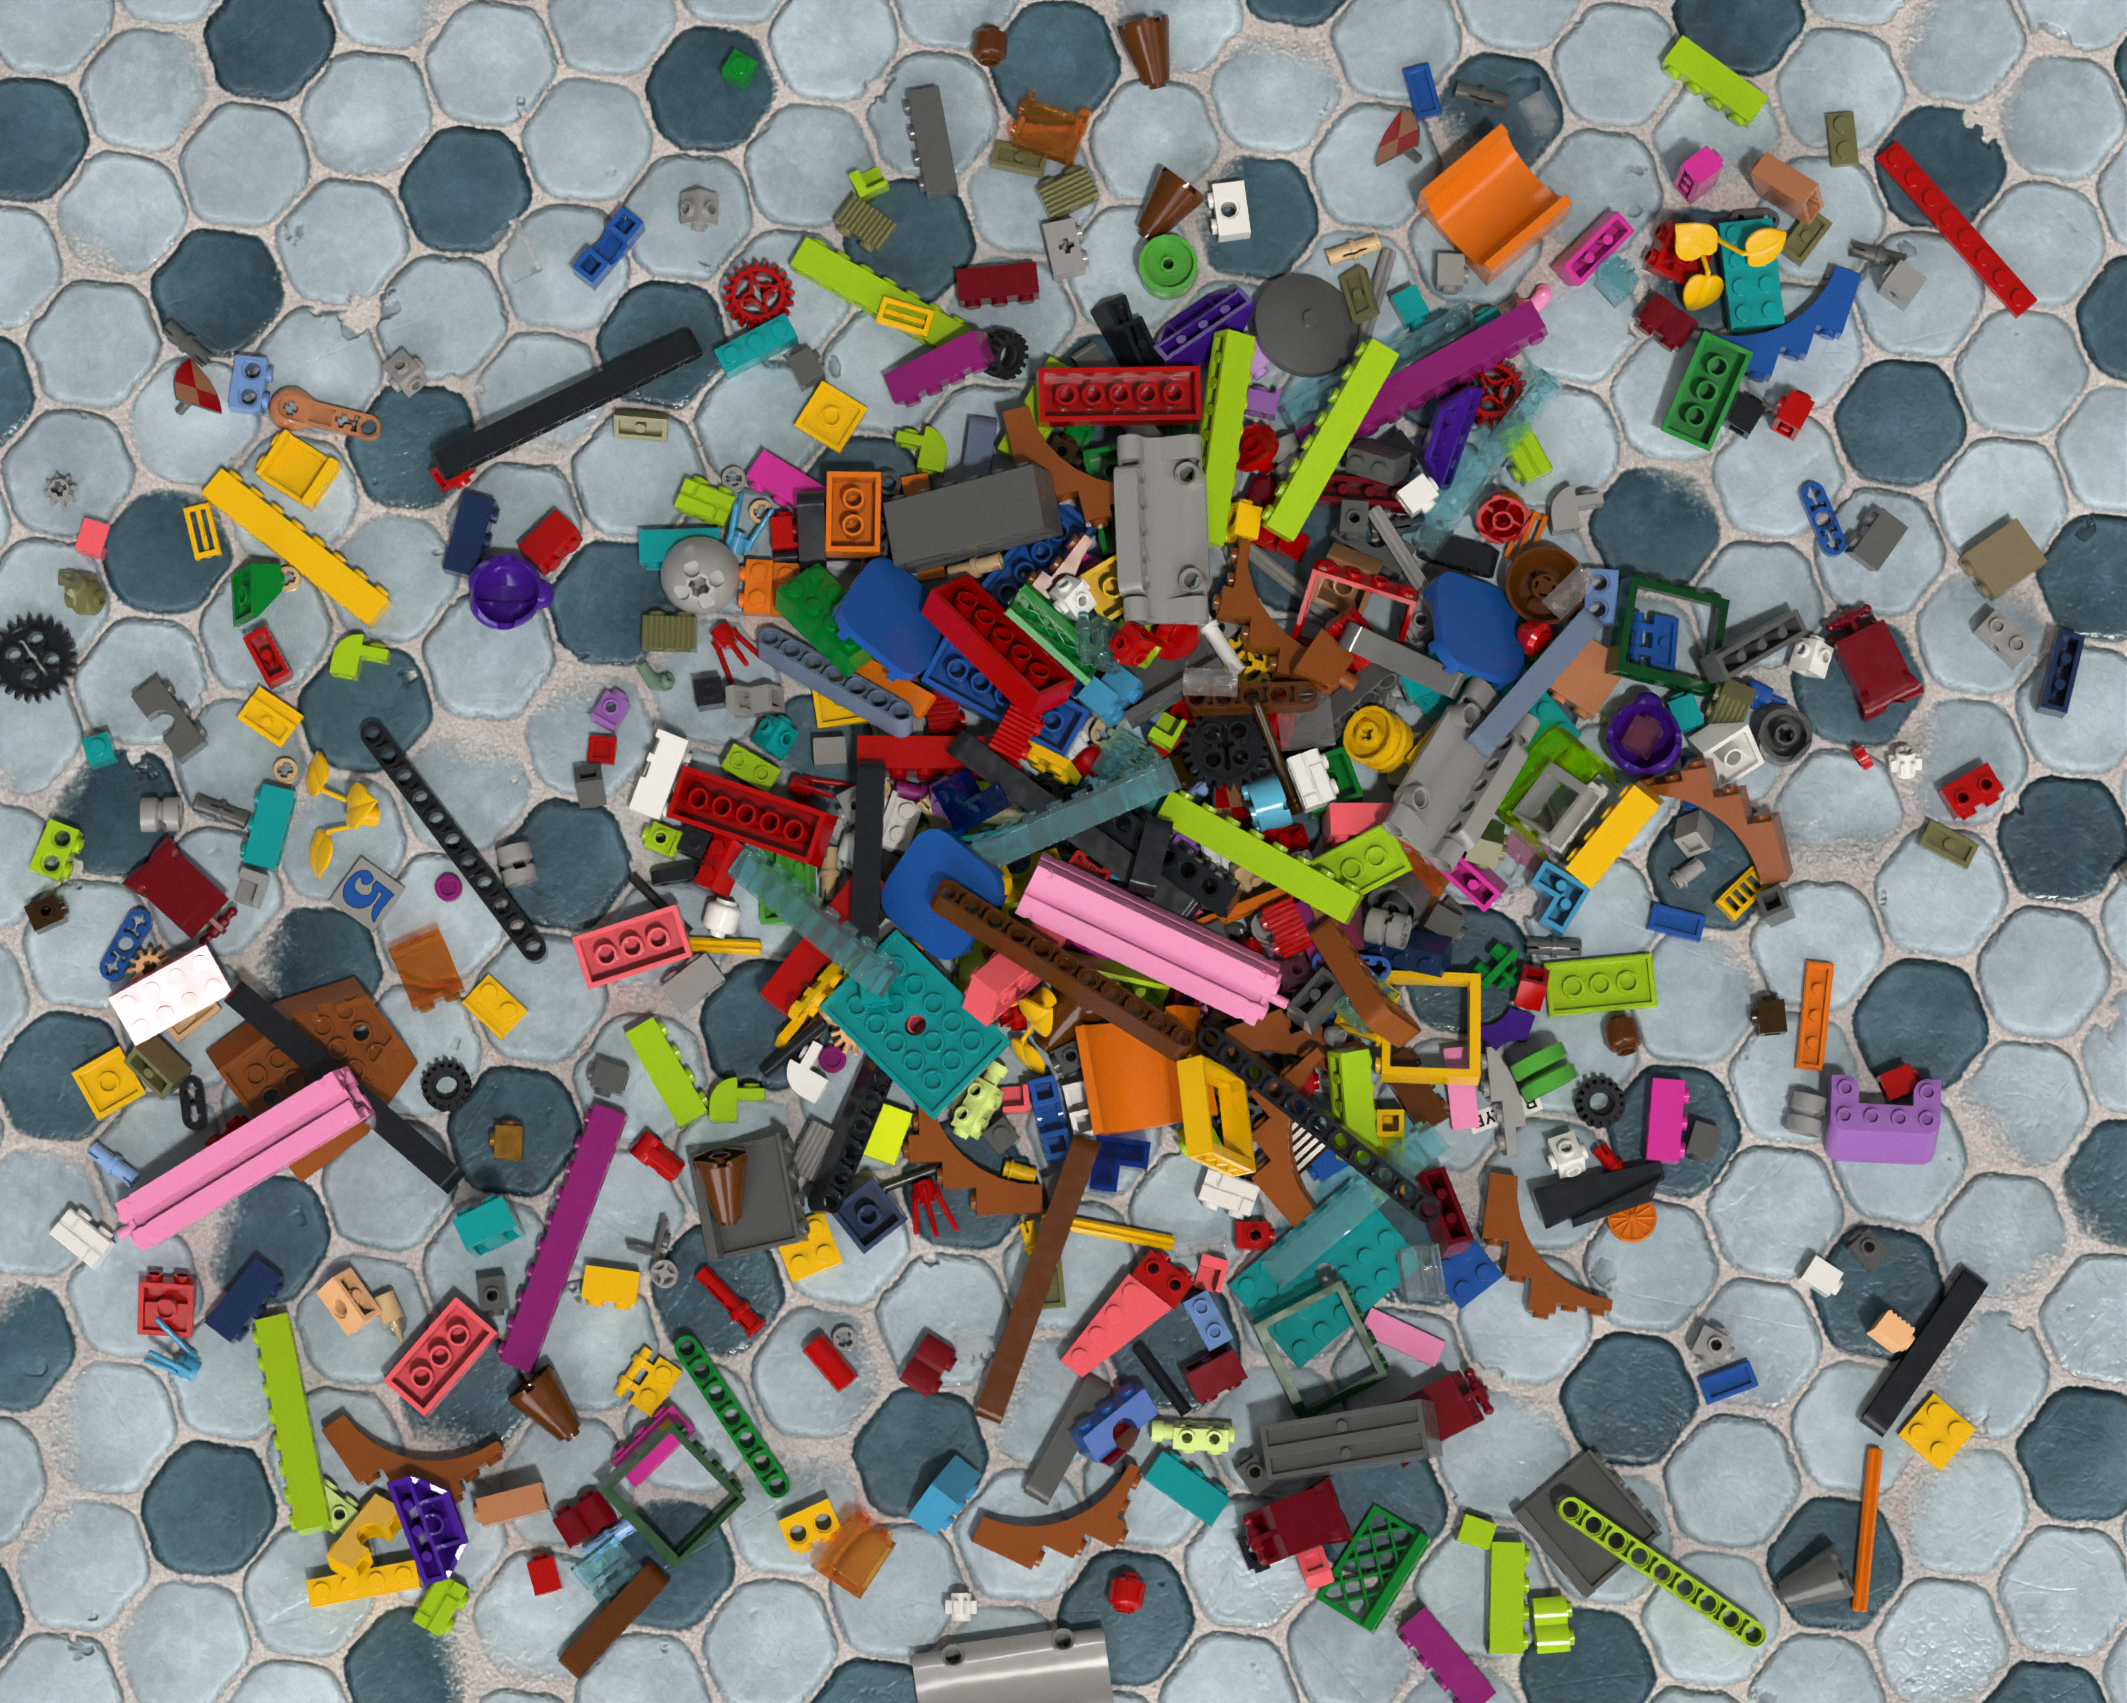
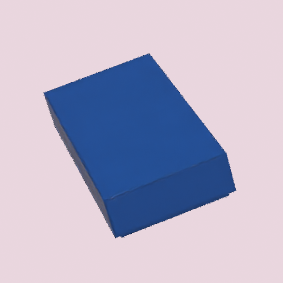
M1429 63L1403 69L1404 80L1414 117L1417 121L1442 115Z
M1653 902L1646 930L1699 943L1706 916Z
M1749 1360L1697 1379L1706 1405L1759 1386Z

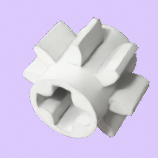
M1908 745L1897 747L1895 754H1889L1891 772H1895V775L1901 779L1913 778L1916 775V770H1922L1920 752H1916L1914 747Z
M951 1593V1600H945V1614H951L950 1621H971V1614H977V1601H971L972 1593Z

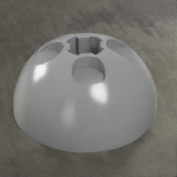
M709 537L687 538L675 544L665 555L660 569L661 585L667 598L680 610L695 615L711 614L724 608L735 596L740 584L739 563L733 552L718 540Z

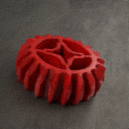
M754 260V267L752 268L749 267L747 262H744L743 272L738 267L734 269L737 277L728 275L727 280L732 285L727 284L723 286V290L729 293L723 295L722 298L724 302L728 303L725 306L726 312H732L730 319L734 321L740 318L738 326L741 328L748 322L749 331L753 330L755 325L760 326L783 313L789 316L790 311L786 307L794 306V301L789 298L795 296V291L788 289L793 285L792 280H785L787 277L786 271L777 274L779 271V265L777 264L769 269V261L767 260L764 261L763 267H759L758 260ZM756 277L768 278L776 284L763 285L758 282ZM748 280L750 285L749 291L742 295L743 298L737 300L739 288ZM754 286H756L757 291H761V294L764 292L762 299L764 306H762L760 300L755 298ZM781 292L777 306L772 311H769L767 305L769 300L775 297L776 293ZM742 307H756L762 315L750 314L744 311Z
M1506 359L1501 360L1495 368L1488 372L1481 371L1477 373L1470 382L1460 385L1462 387H1458L1455 390V393L1467 388L1477 378L1479 386L1484 388L1479 407L1489 404L1496 410H1499L1490 412L1478 407L1475 417L1479 418L1477 423L1479 427L1483 425L1484 421H1488L1487 426L1489 429H1492L1494 421H1497V425L1501 428L1504 425L1503 418L1508 423H1512L1514 420L1512 414L1520 416L1521 410L1518 407H1525L1526 401L1522 398L1527 397L1528 391L1521 388L1525 387L1527 382L1526 380L1518 381L1523 373L1522 371L1512 372L1515 368L1514 363H1511L1508 368L1504 366ZM1495 373L1501 375L1504 378L1500 380H1492L1488 377V375L1484 374ZM1511 385L1513 400L1506 407L1502 393ZM1488 388L1491 391L1495 389L1497 390L1495 395L1496 397H1494V395L1492 394L1486 396L1484 395L1487 393Z

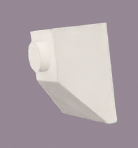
M1746 722L1709 724L1688 738L1697 757H1703V759L1713 758L1720 788L1723 785L1734 783L1765 763Z

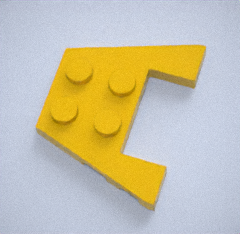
M837 958L817 978V982L811 988L808 987L803 993L804 996L799 1001L796 1000L790 1007L787 1016L792 1020L778 1035L774 1044L780 1050L795 1037L810 1017L814 1018L821 1010L819 1006L826 997L828 998L839 987L838 984L844 977L841 972L845 964Z

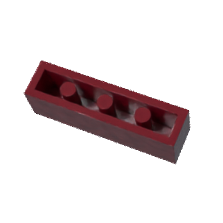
M1331 475L1314 506L1340 508L1342 499L1369 501L1368 511L1380 505L1387 513L1408 514L1395 497L1396 493L1410 483V481H1400L1391 486L1364 477Z

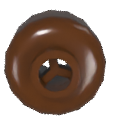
M986 25L974 34L973 57L979 61V64L994 67L1005 60L1008 46L1006 33L999 30L998 26Z
M1625 1014L1612 1016L1603 1028L1608 1049L1613 1053H1617L1618 1056H1628L1638 1050L1637 1047L1642 1042L1636 1019L1626 1017Z

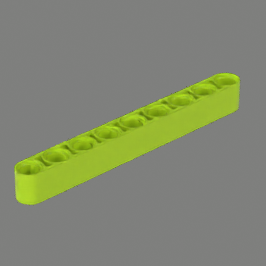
M1565 1496L1557 1501L1555 1511L1561 1520L1727 1634L1750 1647H1758L1765 1642L1766 1630L1760 1623L1575 1497ZM1568 1501L1573 1502L1576 1506V1512L1571 1517H1567L1563 1513V1506ZM1590 1517H1595L1599 1522V1527L1595 1532L1591 1533L1586 1529V1521ZM1616 1532L1621 1536V1544L1617 1548H1612L1609 1545L1608 1539L1612 1533ZM1637 1548L1644 1552V1559L1639 1564L1634 1563L1631 1558L1632 1552ZM1659 1564H1664L1667 1568V1574L1663 1579H1657L1654 1574V1569ZM1683 1579L1687 1580L1690 1585L1689 1592L1685 1595H1681L1677 1590L1678 1583ZM1705 1595H1709L1713 1601L1712 1607L1707 1611H1704L1700 1606V1600ZM1727 1611H1732L1735 1614V1622L1731 1626H1726L1723 1622V1615ZM1754 1626L1758 1631V1637L1755 1641L1749 1642L1746 1638V1631L1749 1627Z

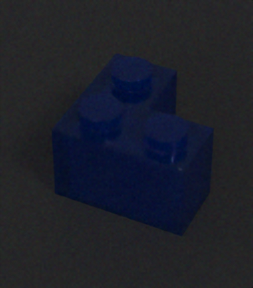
M968 768L931 788L952 827L958 832V836L1012 806L999 781L981 791Z
M1104 1135L1096 1136V1141L1101 1142L1092 1168L1089 1192L1116 1195L1120 1169L1147 1172L1151 1142Z

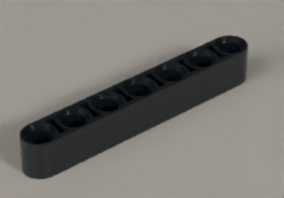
M858 761L850 948L878 949L885 762Z
M867 1054L808 1196V1207L815 1214H833L841 1209L893 1083V1080Z
M1968 1268L1961 1272L1872 1400L1859 1422L1880 1437L1886 1434L1987 1288L1988 1282Z

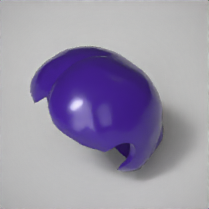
M505 554L490 556L474 568L468 580V588L471 593V612L481 624L491 629L510 630L524 625L534 617L538 610L547 608L554 599L552 585L543 578H540L537 569L528 560L520 556Z
M1645 691L1636 695L1632 703L1622 706L1612 715L1606 735V747L1613 762L1621 770L1631 775H1641L1644 773L1650 775L1661 774L1669 770L1680 756L1682 749L1681 729L1673 713L1664 708L1661 698L1654 692Z

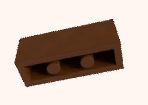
M1407 1047L1390 1056V1066L1419 1067L1422 1064L1414 1050L1409 1052ZM1387 1083L1401 1107L1406 1111V1115L1419 1136L1448 1120L1449 1115L1447 1112L1450 1111V1108L1443 1097L1438 1099L1433 1091L1436 1088L1435 1084Z

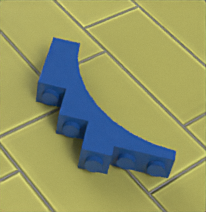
M1836 266L1819 298L1803 314L1784 326L1754 335L1718 336L1753 350L1754 353L1744 374L1748 375V379L1754 382H1769L1779 353L1784 354L1783 357L1790 361H1804L1814 332L1819 333V336L1826 340H1834V338L1839 340L1862 274ZM1701 331V333H1700V335H1699V337H1698L1696 346H1697V344H1698V341H1699V339H1700V337H1701L1703 331Z

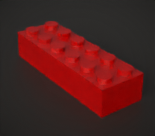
M1200 366L1038 368L1036 372L1037 427L1198 425L1202 420Z
M969 573L932 589L921 613L1028 719L1067 702L1076 679L1050 653L1004 614L1006 610Z
M857 736V764L858 761L885 762V777H890L892 781H905L907 777H917L919 781H933L934 777L945 776L956 778L972 777V781H985L946 752L957 736H907L904 738L895 736ZM994 736L972 737L989 748V744ZM997 754L999 757H1001L1014 768L1020 771L1021 759L1018 764H1015L1014 762Z
M685 765L682 767L666 817L818 868L822 866L838 816Z
M853 875L759 993L765 1003L786 1019L789 1018L787 1014L796 1000L799 1001L804 996L803 993L808 987L811 988L817 982V978L837 958L841 951L846 953L850 949ZM881 880V891H882V889H883V887H884V884H885L882 880Z

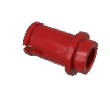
M1606 1142L1593 1151L1592 1154L1596 1156L1608 1172L1626 1169L1623 1165L1625 1162L1617 1158Z

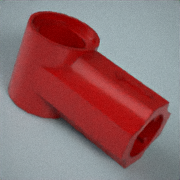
M645 1130L628 1152L648 1167L649 1165L665 1180L672 1183L686 1165L665 1149L663 1143Z

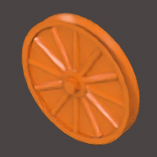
M1651 1202L1607 1216V1223L1613 1235L1629 1243L1640 1242L1649 1237L1657 1221L1656 1211Z

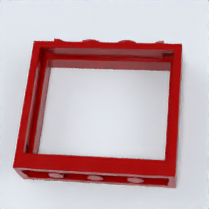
M1316 558L1291 638L1309 648L1314 640L1301 634L1320 576L1407 604L1395 641L1403 645L1420 591L1415 590L1414 587L1408 584L1390 582L1383 576L1365 574L1355 567L1346 568L1337 565L1336 562L1330 559L1321 560ZM1353 666L1348 667L1347 670L1354 675L1357 673Z

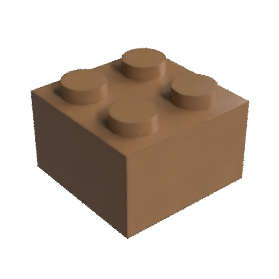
M1336 542L1333 543L1326 559L1336 562L1337 565L1346 568L1355 567L1371 576L1380 575L1384 564L1383 561ZM1319 576L1312 601L1341 613L1353 605L1359 611V614L1363 616L1372 593Z

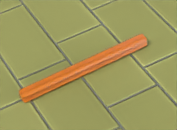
M1868 1448L1854 1579L1856 1594L1852 1599V1610L1856 1612H1866L1868 1608L1883 1451L1880 1448Z

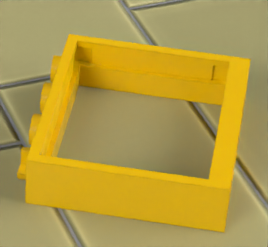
M1391 970L1387 979L1376 981L1378 985L1391 988V984L1467 987V1069L1390 1066V1042L1383 1038L1381 1043L1375 1042V1047H1380V1057H1375V1073H1380V1082L1478 1086L1481 1077V973L1444 972L1442 977H1436L1413 971Z
M1189 1054L1186 1056V1059L1177 1061L1187 1158L1229 1177L1256 1172L1246 1083L1222 1064H1218L1213 1059L1202 1056V1054ZM1207 1084L1218 1088L1224 1147L1214 1143Z

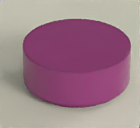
M445 874L436 881L435 892L441 900L453 902L462 895L463 885L455 875Z
M828 1046L821 1051L819 1056L821 1068L830 1074L842 1071L847 1062L846 1055L842 1053L840 1047Z

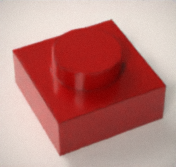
M590 735L587 762L590 764L601 763V765L615 766L617 737Z

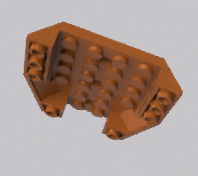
M355 977L270 1004L342 1067L348 1066L354 1077L387 1106L418 1065L415 1058ZM245 1022L205 1051L253 1119L274 1107L267 1105L265 1102V1096L268 1092L277 1091L279 1093L280 1100L277 1103L279 1104L316 1081L248 1022ZM359 1026H366L369 1029V1036L363 1041H358L354 1037V1031ZM361 1121V1123L288 1167L302 1183L368 1135L371 1128Z

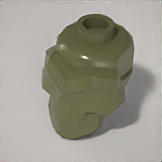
M60 571L58 573V585L64 586V601L68 608H72L78 615L95 616L101 612L106 604L107 596L96 576L72 571Z

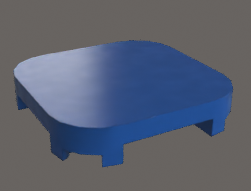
M876 558L871 560L856 574L857 577L845 595L833 608L831 616H835V622L839 629L836 634L842 641L850 637L889 671L885 676L893 682L896 679L910 680L912 682L929 666L945 636L921 613L930 591L907 571L895 567L892 560Z
M1447 571L1432 580L1423 592V598L1431 601L1435 639L1428 644L1430 654L1435 652L1439 660L1446 666L1443 671L1450 675L1461 671L1492 682L1493 690L1499 691L1518 681L1524 674L1525 669L1524 651L1518 643L1517 631L1521 626L1520 616L1510 605L1506 592L1495 586L1455 572Z
M931 828L920 832L914 838L886 880L881 891V903L889 919L928 953L938 959L951 960L968 955L974 949L972 945L976 938L932 911L930 901L938 883L943 880H951L997 908L1000 905H1004L1007 895H1004L1005 884L1002 878L1005 874L998 866L992 867L956 836L958 832L951 828Z

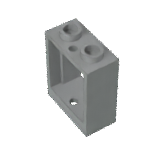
M1550 762L1512 811V814L1519 820L1517 825L1525 832L1530 834L1533 830L1537 833L1535 838L1547 847L1553 844L1560 849L1599 799V796L1584 783L1553 762ZM1561 784L1575 793L1577 798L1551 832H1548L1532 819L1557 786Z

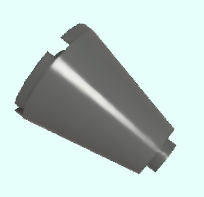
M1835 1545L1826 1547L1778 1582L1779 1588L1775 1589L1781 1605L1786 1603L1788 1608L1851 1598L1856 1594L1850 1575L1842 1563L1843 1559Z

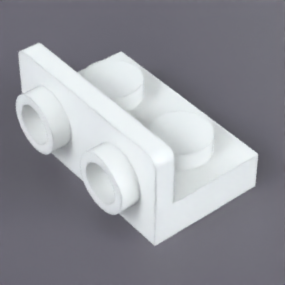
M893 790L891 797H887L884 800L883 849L904 855L912 843L923 812L915 805L916 802L898 797L899 791Z

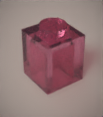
M1636 714L1621 741L1624 749L1648 761L1663 735L1662 728L1659 725L1660 722L1652 716L1645 715V717Z

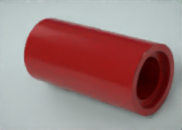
M824 1334L818 1336L803 1350V1353L837 1393L841 1392L859 1376Z

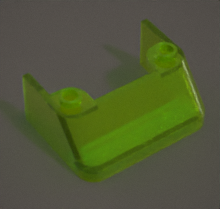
M1560 726L1548 728L1526 750L1528 758L1495 812L1508 829L1544 861H1548L1550 858L1540 841L1536 838L1537 833L1533 830L1528 832L1518 823L1519 820L1512 814V811L1550 762H1553L1584 784L1591 782L1599 774L1616 789H1619L1621 786L1612 767ZM1534 817L1532 820L1540 825L1537 818Z

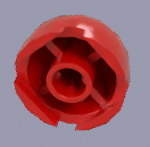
M1495 490L1488 493L1480 500L1476 510L1478 531L1488 542L1497 545H1504V542L1512 540L1513 542L1518 541L1526 534L1529 527V509L1524 499L1516 492L1509 490Z

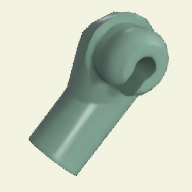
M648 662L636 668L649 689L665 692L673 688L675 678L672 674H655Z

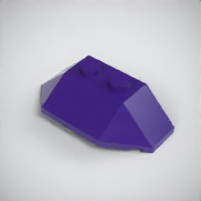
M1241 287L1208 294L1165 323L1158 335L1157 342L1153 345V349L1167 365L1199 366L1211 357L1214 332L1230 329L1243 333L1255 303Z
M1468 386L1437 402V405L1431 411V423L1428 431L1422 437L1420 454L1430 477L1436 482L1439 490H1450L1484 391L1483 387Z
M413 1474L388 1481L386 1484L423 1585L449 1579L469 1542L451 1490Z

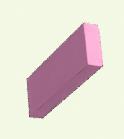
M1467 1046L1443 1049L1445 1068L1467 1069ZM1447 1085L1452 1130L1480 1127L1475 1086Z
M1372 1307L1363 1324L1366 1330L1371 1329L1376 1341L1433 1368L1446 1342Z

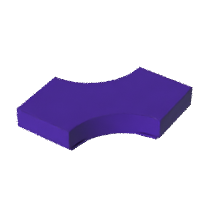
M1509 1007L1505 1016L1498 1022L1490 1025H1481V1053L1482 1048L1492 1047L1497 1051L1502 1045L1509 1042L1526 1043L1535 1016Z

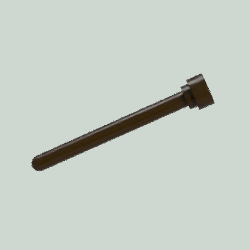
M1255 698L1252 700L1251 706L1286 794L1287 809L1290 810L1291 815L1300 814L1304 810L1261 700Z

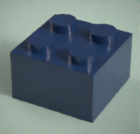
M874 1175L848 1195L841 1209L837 1213L832 1214L863 1254L908 1219Z

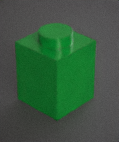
M734 48L721 70L722 80L746 92L759 71L758 62Z

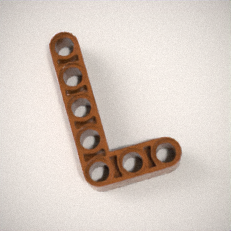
M1328 917L1309 933L1310 938L1359 1016L1373 1032L1399 1049L1421 1032L1417 1022L1407 1012L1387 999L1349 937L1333 917Z

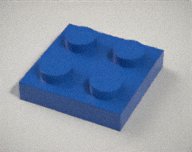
M1475 1239L1465 1253L1442 1259L1439 1256L1426 1266L1460 1310L1504 1276Z

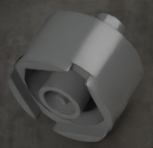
M1781 708L1770 712L1760 723L1755 735V742L1762 758L1778 767L1797 763L1811 746L1813 737L1812 726L1808 718L1798 710ZM1787 733L1789 735L1787 741L1784 740L1782 742L1779 739L1780 734Z
M1409 871L1373 890L1367 900V912L1369 913L1370 909L1375 907L1388 910L1390 915L1394 912L1410 915L1413 928L1428 906L1430 893L1424 884Z

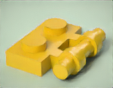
M644 1346L638 1355L635 1354L631 1361L633 1363L625 1375H621L617 1380L619 1384L613 1392L623 1398L627 1390L630 1389L635 1394L629 1403L653 1418L683 1372L662 1357H659L656 1363L652 1365L647 1360L653 1351ZM643 1368L649 1373L639 1386L633 1381Z

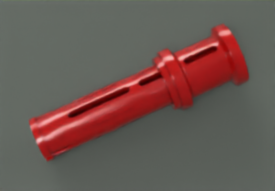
M708 1265L695 1276L717 1301L730 1313L731 1321H736L747 1332L746 1336L749 1339L757 1334L767 1323L765 1319H760L751 1310L749 1302H742Z

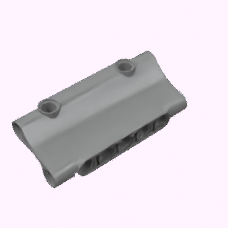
M1135 434L1120 435L1117 437L1118 466L1114 468L1117 577L1119 592L1124 597V624L1127 621L1141 625L1209 623L1208 592L1211 588L1207 477L1202 466L1201 436L1198 434H1183L1145 438ZM1195 471L1194 478L1187 482L1188 474ZM1199 577L1198 585L1191 588L1192 580Z
M1471 677L1457 702L1446 707L1442 717L1408 773L1396 789L1394 805L1382 823V827L1387 833L1415 848L1437 869L1445 873H1452L1464 852L1472 849L1479 841L1528 758V752L1524 747L1529 745L1540 727L1539 720L1535 716L1526 713L1487 759L1466 740L1502 699L1489 683L1478 677Z
M1103 1627L1079 1631L1060 1628L950 1644L944 1647L943 1650L911 1654L918 1703H1114ZM1061 1643L1070 1644L1066 1648L1058 1647V1645ZM953 1658L960 1660L955 1664L948 1663Z

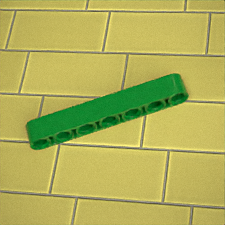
M691 1336L680 1337L674 1345L677 1357L767 1494L774 1499L785 1498L790 1492L788 1478L698 1341ZM686 1341L693 1342L695 1345L694 1353L689 1356H684L680 1352L681 1344ZM706 1364L709 1366L710 1373L707 1378L699 1379L696 1377L695 1369L698 1365ZM715 1387H721L725 1391V1397L720 1402H714L710 1398V1392ZM730 1410H736L740 1414V1420L735 1425H729L725 1421V1415ZM745 1433H751L755 1437V1443L750 1448H744L740 1444V1438ZM760 1456H766L770 1459V1466L765 1471H759L755 1467V1461ZM775 1479H781L785 1482V1490L781 1494H774L770 1490V1484Z

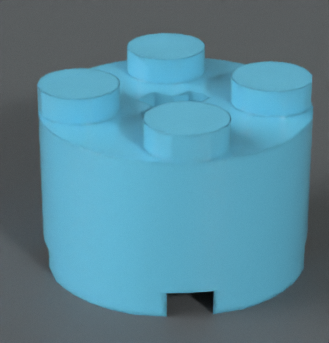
M1276 774L1254 780L1251 785L1248 783L1242 785L1243 804L1247 815L1250 814L1251 825L1254 830L1262 833L1270 829L1293 825L1290 810L1287 809L1286 805L1287 800Z

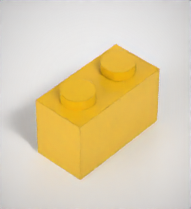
M586 1265L581 1298L587 1300L586 1305L603 1307V1302L614 1304V1309L630 1311L631 1306L637 1307L642 1274L635 1271Z

